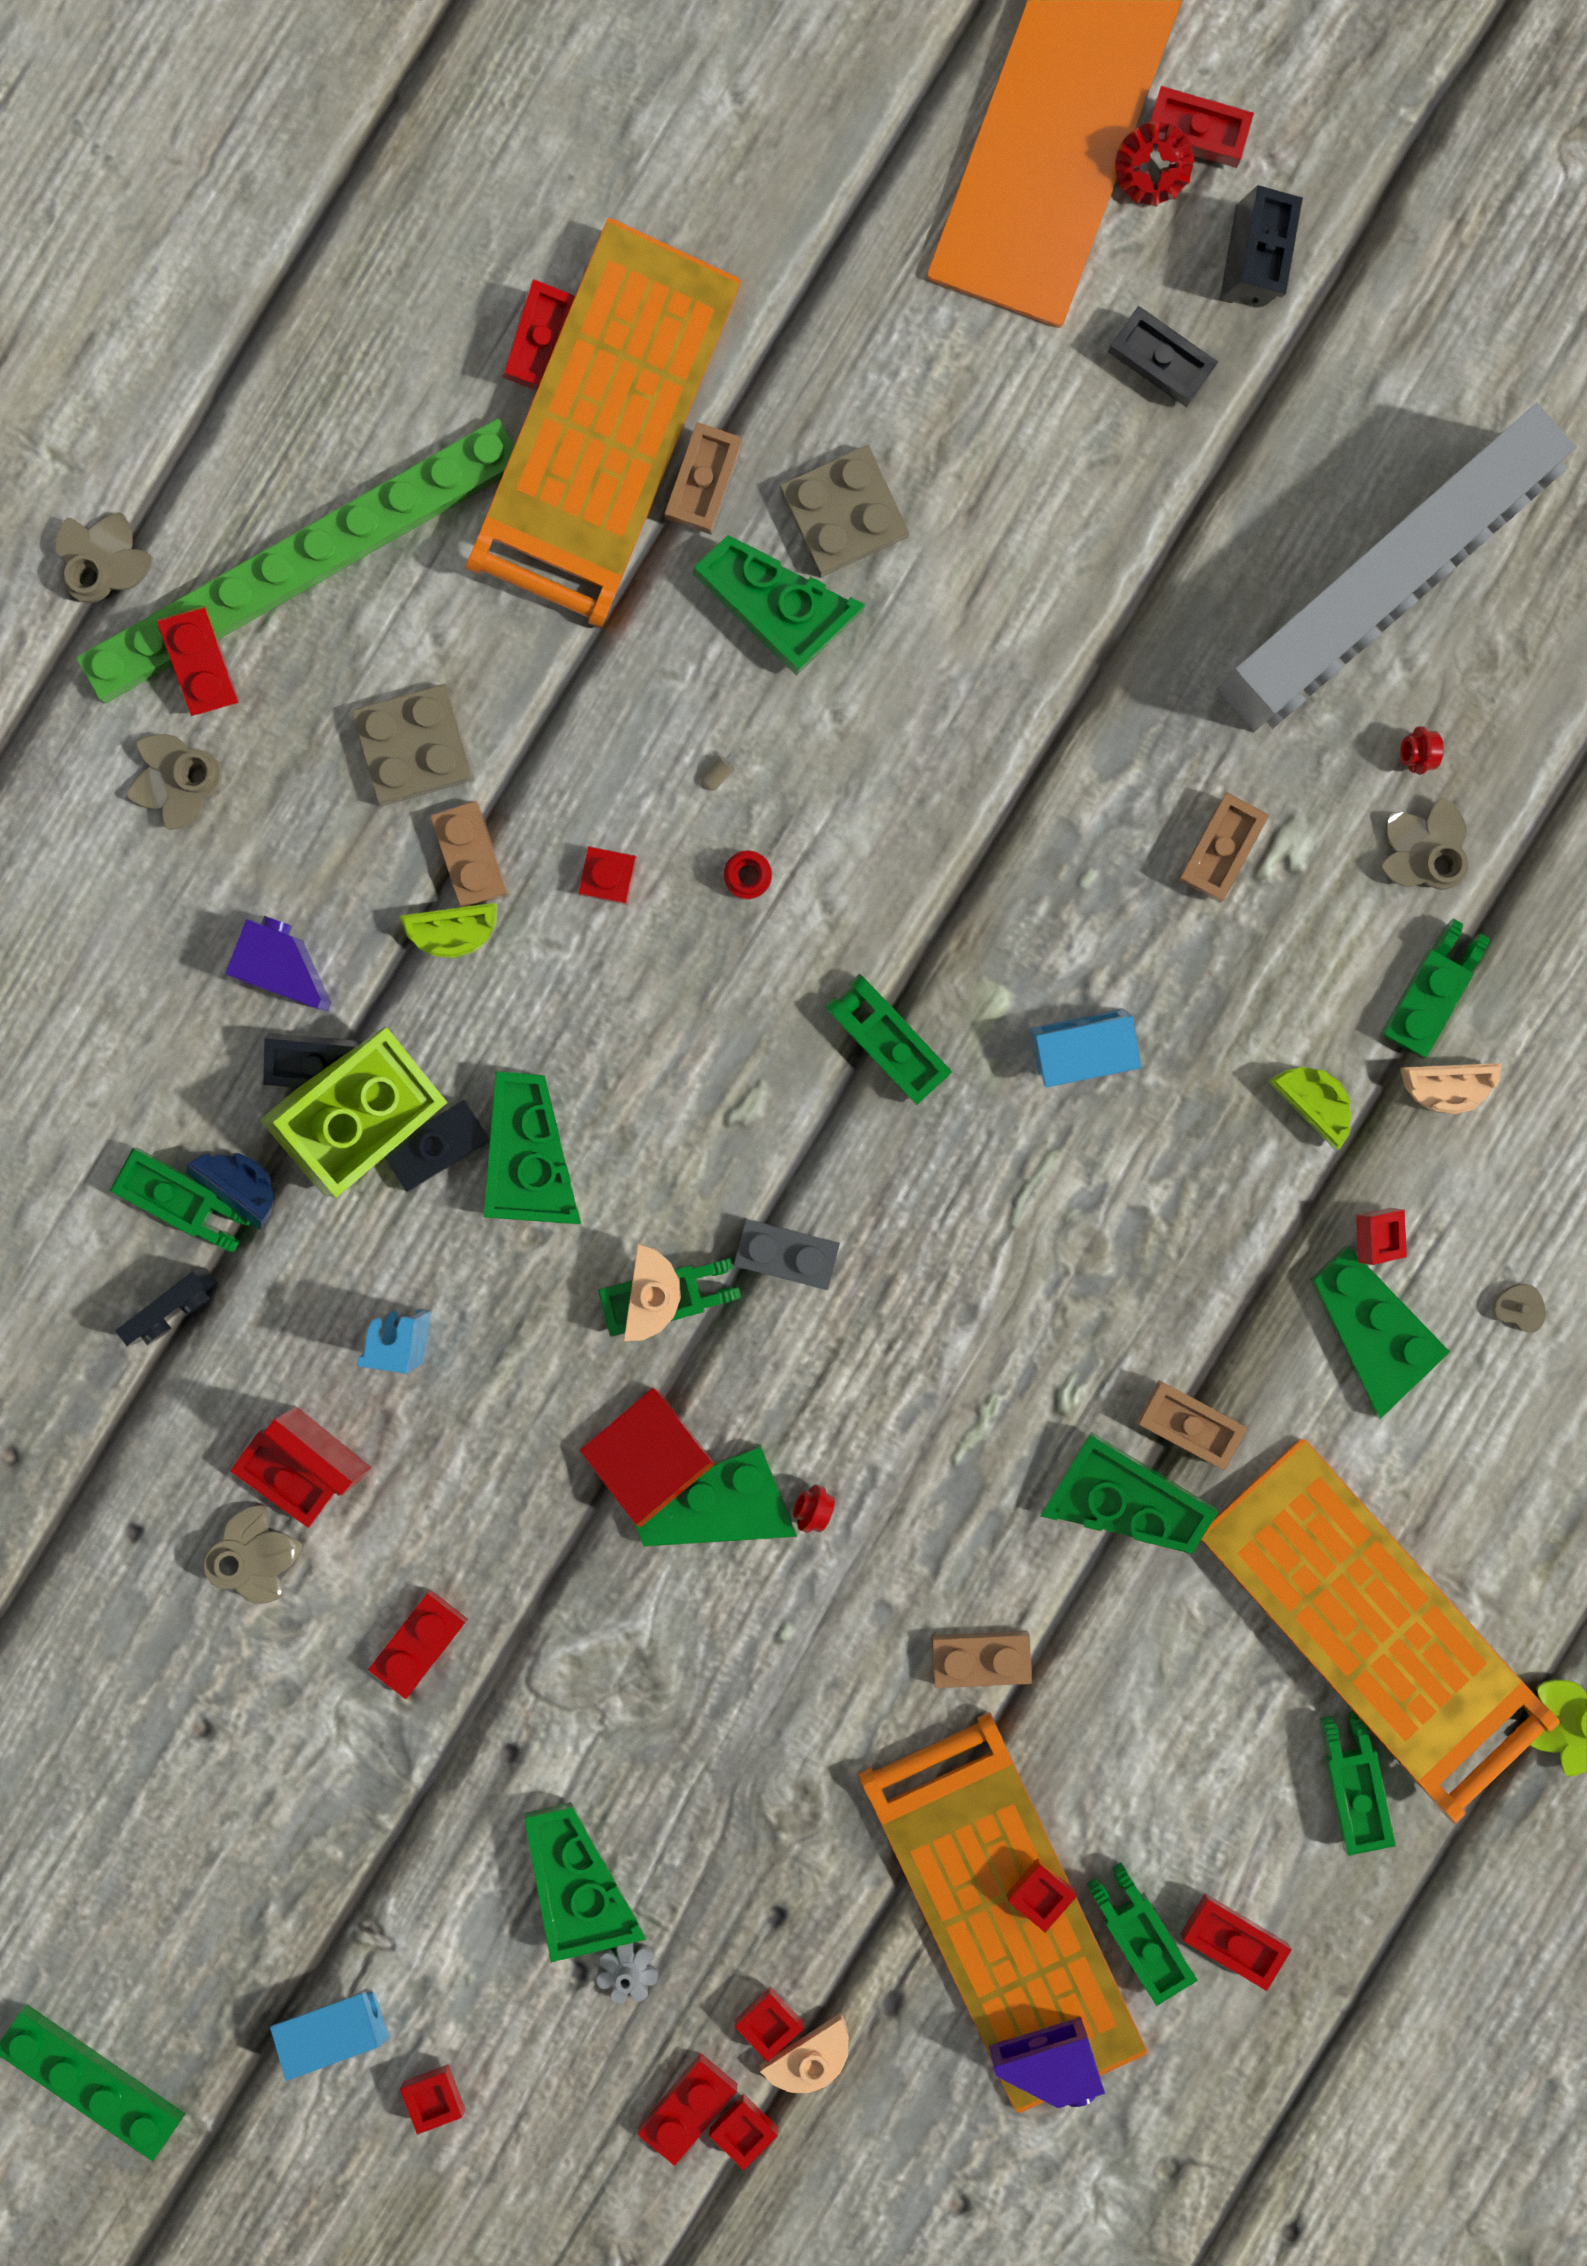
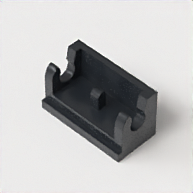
M1257 185L1236 204L1219 300L1234 303L1240 300L1242 296H1254L1253 307L1257 308L1266 306L1277 296L1282 298L1286 295L1303 197Z

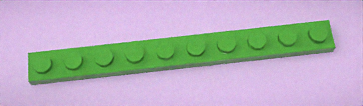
M497 418L76 658L99 699L104 703H108L173 666L157 623L159 618L206 605L219 640L501 480L515 446L500 419Z

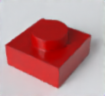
M588 846L578 894L584 897L628 905L637 857Z
M1386 1208L1356 1215L1358 1263L1376 1265L1407 1257L1405 1209Z
M1037 1858L1008 1891L1006 1896L1009 1903L1046 1933L1074 1901L1077 1894L1071 1885Z
M770 1986L735 2019L734 2027L769 2062L803 2030V2020Z
M449 2064L403 2081L400 2091L417 2135L463 2118L465 2106Z
M743 2094L710 2127L709 2137L745 2170L778 2137V2126Z

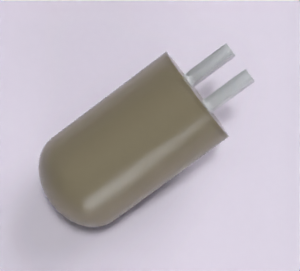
M729 753L726 758L720 756L702 776L701 782L706 789L710 791L716 790L734 770L732 763L737 758L734 757L730 762L728 761L732 753Z

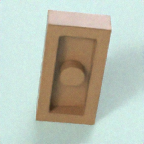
M696 422L665 511V518L667 520L712 535L743 446L742 437Z
M1228 792L1223 794L1183 868L1178 881L1219 903L1224 901L1264 827L1269 814Z
M474 801L431 815L430 817L460 908L476 906L508 896L507 886L479 803Z
M1158 1380L1136 1421L1140 1426L1223 1470H1226L1248 1429L1245 1425L1161 1380Z
M1028 1631L932 1635L935 1688L1032 1684L1030 1634Z

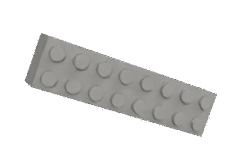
M1536 402L1242 662L1216 690L1254 732L1266 722L1272 729L1275 728L1307 700L1302 695V690L1310 697L1344 667L1338 658L1346 665L1374 641L1381 632L1400 618L1497 530L1564 473L1568 467L1562 460L1577 448L1575 444Z

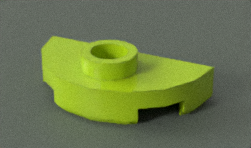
M483 904L402 915L399 917L405 934L419 949L437 958L458 959L475 953L489 941L497 924L498 904Z
M1299 1067L1283 1070L1267 1081L1334 1150L1341 1148L1350 1135L1351 1128L1349 1126L1352 1115L1350 1096L1339 1080L1324 1070Z

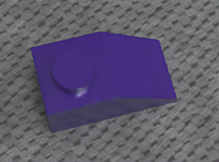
M265 915L261 924L246 919L226 975L328 1012L331 1001L304 941L289 935L292 926Z
M1081 2017L989 2046L996 2077L1056 2108L1068 2105L1070 2107L1085 2106L1091 2103L1095 2097L1105 2094Z

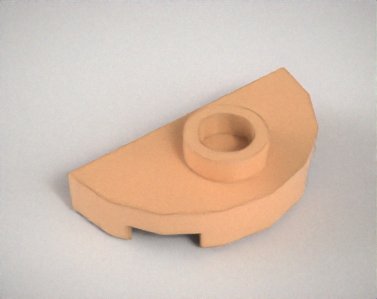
M1502 1063L1400 1068L1405 1088L1417 1103L1433 1112L1458 1114L1476 1109L1480 1103L1488 1098L1493 1088L1497 1087L1499 1083Z
M641 1243L638 1244L624 1341H641L660 1333L674 1318L681 1299L680 1279L671 1262L657 1249Z
M839 2013L777 2053L769 2062L761 2063L760 2072L772 2085L790 2093H811L828 2086L841 2073L848 2057V2028L842 2013Z

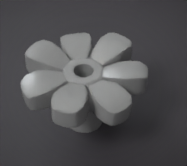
M633 1943L618 1946L617 1954L610 1949L605 1950L599 1958V1964L604 1968L597 1973L599 1988L607 1989L612 1987L611 2001L617 2004H623L629 1993L636 2002L646 1999L648 1996L646 1985L653 1986L658 1980V1969L654 1966H647L653 1959V1951L647 1945H642L634 1953Z

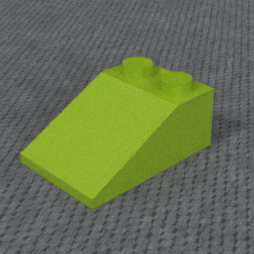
M383 1027L297 1088L262 1117L260 1121L317 1189L324 1195L337 1198L448 1102L387 1027Z

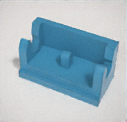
M1125 1009L1029 1028L1038 1074L1042 1076L1045 1088L1142 1068L1133 1016Z
M417 1309L413 1316H402L399 1324L396 1326L398 1313L397 1311H392L385 1319L382 1339L379 1338V1331L382 1328L381 1319L376 1318L368 1327L364 1354L358 1356L357 1366L407 1374L424 1363L431 1311Z
M366 1991L284 2022H279L270 2027L285 2081L378 2048L390 2038L375 1993L370 1992L367 1994Z

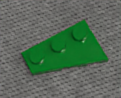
M727 535L693 569V575L796 676L863 612L866 605L852 597L848 600L826 589V584L811 576L809 579H806L781 566V561L730 535Z
M495 1071L484 1218L582 1225L545 1075Z
M1344 1246L1310 1279L1334 1331L1338 1333L1349 1356V1363L1369 1398L1368 1403L1375 1417L1381 1419L1450 1353L1438 1338L1366 1264L1358 1263V1255L1350 1247Z
M1090 1432L1043 1508L1040 1517L1056 1521L1061 1519L1084 1525V1528L1097 1531L1106 1530L1133 1537L1137 1541L1193 1554L1217 1516L1218 1509L1098 1435Z
M761 1444L716 1462L715 1465L642 1527L636 1526L644 1547L797 1537L796 1529Z
M572 1802L525 1812L524 1819L550 1962L647 1940L642 1927Z

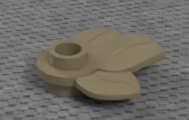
M117 512L109 515L89 530L72 518H66L62 523L56 536V551L66 565L63 573L64 585L67 591L77 600L94 603L104 599L111 590L132 589L147 576L151 569L153 557L147 552L132 549V531L123 513ZM89 572H96L97 580L95 584L88 587L84 586V576Z
M158 734L138 740L136 743L138 751L150 767L132 784L127 793L128 798L149 809H162L163 821L168 830L190 825L200 815L204 798L212 795L221 783L222 770L219 762L213 755L204 750H189L179 738L173 735ZM197 767H204L206 775L203 781L193 783L191 779L192 771Z
M1446 798L1439 799L1432 807L1426 820L1408 813L1389 814L1386 824V836L1390 846L1396 853L1384 860L1381 864V869L1394 883L1406 887L1426 883L1432 888L1445 890L1458 885L1465 878L1468 871V858L1461 847L1465 840L1467 827L1462 815L1453 803ZM1437 857H1442L1448 862L1449 869L1446 874H1440L1436 871L1434 863Z
M254 1505L236 1513L228 1520L224 1530L223 1541L213 1545L204 1558V1573L208 1581L217 1588L225 1590L235 1589L246 1601L252 1603H269L283 1597V1589L276 1575L293 1565L301 1552L302 1544L289 1535L274 1531L268 1532L267 1507L265 1505ZM226 1556H233L238 1560V1568L232 1574H225L219 1569V1562Z

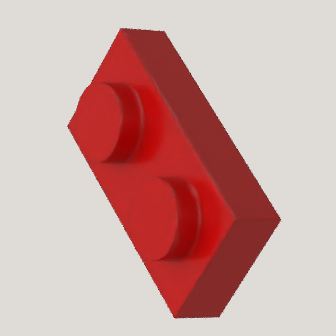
M1161 86L1150 122H1167L1178 127L1189 139L1194 156L1237 168L1242 158L1254 112Z
M535 279L531 281L502 378L535 391L538 390L575 299L574 295Z
M207 606L159 618L157 623L190 715L195 716L239 703V697Z
M264 1429L258 1431L230 1472L304 1526L310 1528L334 1497L335 1493L265 1437Z
M430 1589L369 1667L368 1671L404 1699H407L464 1626L468 1618Z
M1206 1893L1202 1896L1180 1933L1184 1942L1265 1991H1268L1292 1951L1288 1942Z
M700 2053L640 2124L638 2136L675 2166L736 2094L738 2083Z

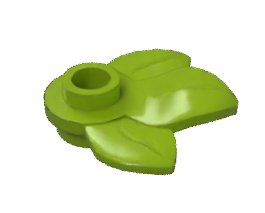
M1566 1679L1545 1681L1536 1687L1538 1697L1559 1719L1560 1724L1550 1733L1544 1731L1530 1745L1541 1751L1560 1753L1561 1768L1566 1776L1586 1773L1587 1693L1574 1681Z

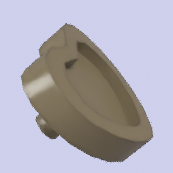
M1517 1284L1504 1289L1497 1295L1492 1306V1313L1497 1320L1505 1323L1513 1322L1519 1330L1527 1333L1536 1332L1545 1321V1304L1541 1294L1533 1285Z

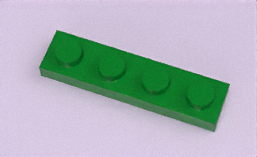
M28 2004L20 2011L0 2040L1 2058L152 2162L186 2114Z

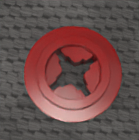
M1148 122L1133 129L1122 141L1115 160V173L1121 190L1135 203L1150 204L1155 207L1168 200H1175L1185 185L1190 183L1195 162L1191 143L1178 127L1167 122ZM1153 144H1156L1161 160L1175 163L1168 164V167L1160 169L1157 184H1153L1148 170H1141L1140 167H1137L1141 166L1142 163L1150 161Z

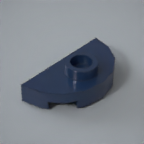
M234 1153V1157L225 1155L210 1157V1154H204L186 1164V1173L212 1191L219 1199L260 1230L263 1228L271 1216L274 1194L270 1176L258 1162L242 1154Z

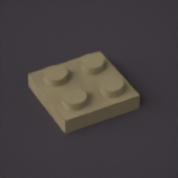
M869 444L780 485V491L821 578L898 543L909 536L907 526Z
M446 684L352 710L377 800L382 807L475 780L449 688Z

